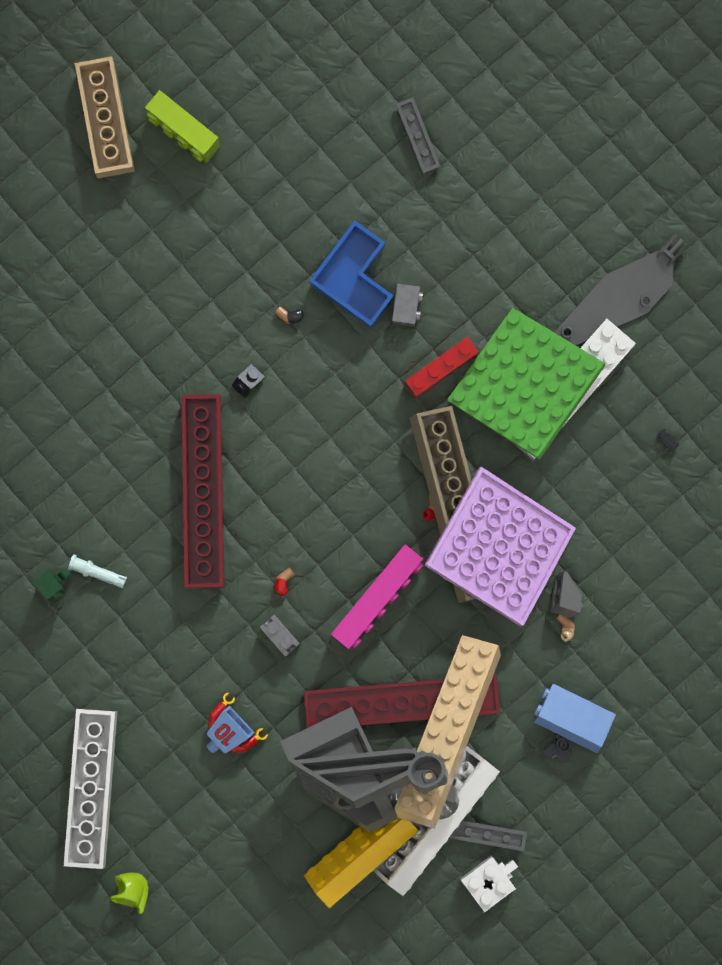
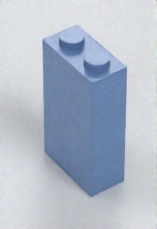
M552 684L549 689L546 688L541 697L544 701L542 705L539 704L534 712V715L537 716L534 723L598 753L604 744L616 714L555 684Z

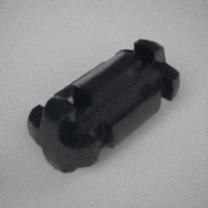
M666 429L661 430L657 438L660 437V441L667 448L670 447V451H674L679 446V442L676 443V439L669 432H665Z

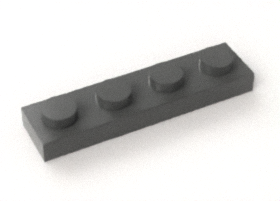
M414 98L396 103L395 106L422 174L440 169V163Z
M462 820L459 827L453 831L449 838L524 851L527 832Z

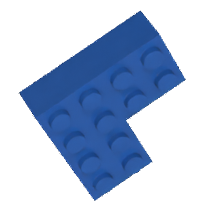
M354 220L309 281L310 286L369 329H372L394 297V295L365 275L385 248V242Z

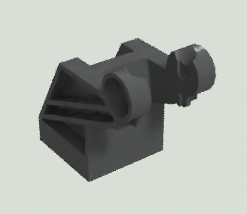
M352 707L280 741L288 761L295 770L306 792L368 832H372L399 819L395 812V806L404 785L411 783L416 791L426 795L431 790L446 785L449 775L445 763L440 756L434 753H426L425 751L418 753L416 748L373 752ZM427 773H432L433 777L431 779H426L425 775ZM453 784L439 819L441 820L453 815L459 806L458 793Z

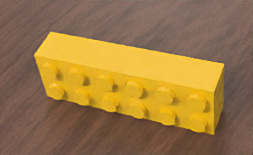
M401 818L372 832L359 827L344 841L340 842L334 850L325 855L319 863L311 867L304 877L316 895L330 908L415 835L418 829L412 822Z

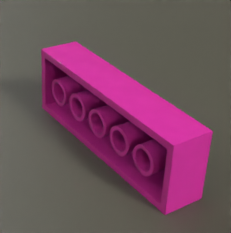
M405 544L331 635L347 649L351 647L355 649L362 641L359 637L363 632L367 634L374 626L372 621L376 617L380 619L386 612L384 608L388 602L392 604L398 597L396 592L400 587L404 590L411 581L410 575L412 573L416 575L423 567L421 563L423 558Z

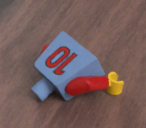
M229 693L223 696V702H220L210 713L207 735L211 741L207 744V748L212 753L219 749L223 753L229 751L232 753L245 752L257 744L258 740H264L268 736L267 734L263 738L259 737L258 733L263 728L258 729L255 733L231 706L227 707V705H232L235 702V697L231 702L225 700Z

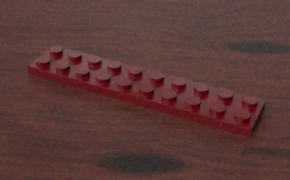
M493 675L478 715L500 713L497 675ZM445 679L304 691L307 728L352 707L360 725L429 720Z

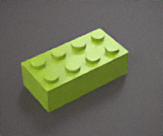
M160 90L146 105V115L149 118V122L156 127L159 125L163 129V133L169 138L174 137L181 148L184 150L188 148L193 153L192 156L199 162L203 160L207 163L221 147L219 137Z

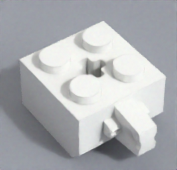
M490 856L460 879L482 910L486 912L516 889L509 879L513 877L511 872L518 866L514 860L506 865L503 862L497 864L494 858ZM486 879H487L488 881L493 880V882L491 883L492 887H491V888H488V887H485V888H484V887H483V886L485 885L484 880H486Z

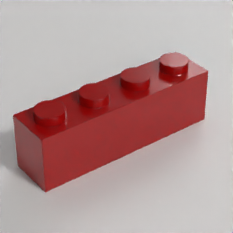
M466 337L405 381V385L415 399H417L476 357L479 352L470 339Z

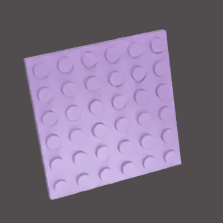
M479 467L424 566L521 627L524 626L576 528L483 467Z

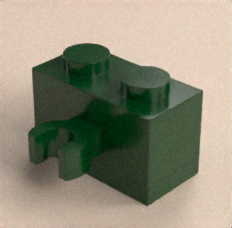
M64 568L57 575L53 571L47 570L33 583L48 601L57 602L65 596L64 592L67 590L62 581L72 574L67 568Z

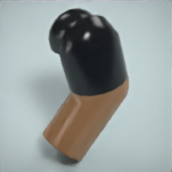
M280 306L275 311V314L287 324L298 323L304 317V313L300 309L287 312Z

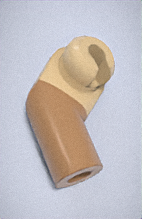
M559 615L556 619L563 625L561 639L569 641L574 636L575 625L568 617Z

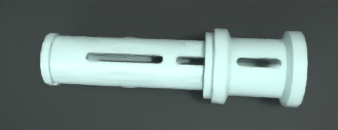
M74 554L68 566V571L74 570L82 573L84 577H95L122 589L127 577L93 565V562L90 560L79 559Z

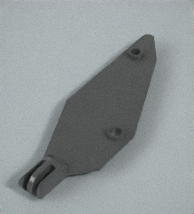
M674 233L660 250L606 274L554 333L572 344L578 345L587 341L606 319L618 327L648 313L673 285L674 261L688 247V244L685 243L673 255L672 253L683 242V239L679 238L667 250L666 248L678 236ZM565 329H569L570 334L568 336L564 335Z

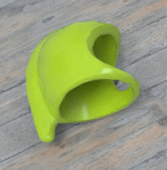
M134 872L116 876L115 882L118 894L111 896L110 900L118 904L137 907L139 909L138 913L143 914L149 889L146 878L142 874Z

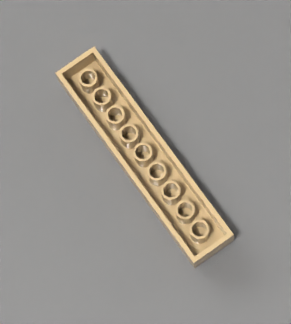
M462 635L417 750L418 753L425 751L426 753H434L440 756L448 771L447 784L431 790L426 795L416 791L411 783L404 785L395 806L398 818L433 829L436 828L501 657L499 645ZM427 773L425 775L426 779H431L433 777L432 773Z

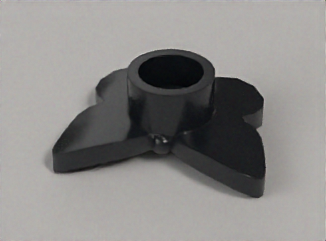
M555 733L556 739L554 743L547 746L543 750L542 755L553 759L558 757L561 762L566 763L571 759V747L577 745V743Z

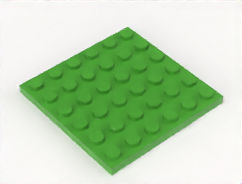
M512 308L447 401L540 460L606 365L601 360Z

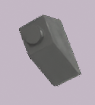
M563 571L555 576L550 612L572 618L582 610V594L568 572Z

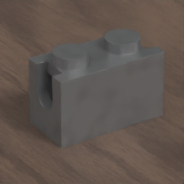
M397 284L392 324L415 327V322H419L421 311H417L418 303L422 304L423 292H419V286Z
M275 615L260 626L262 631L285 657L300 645Z

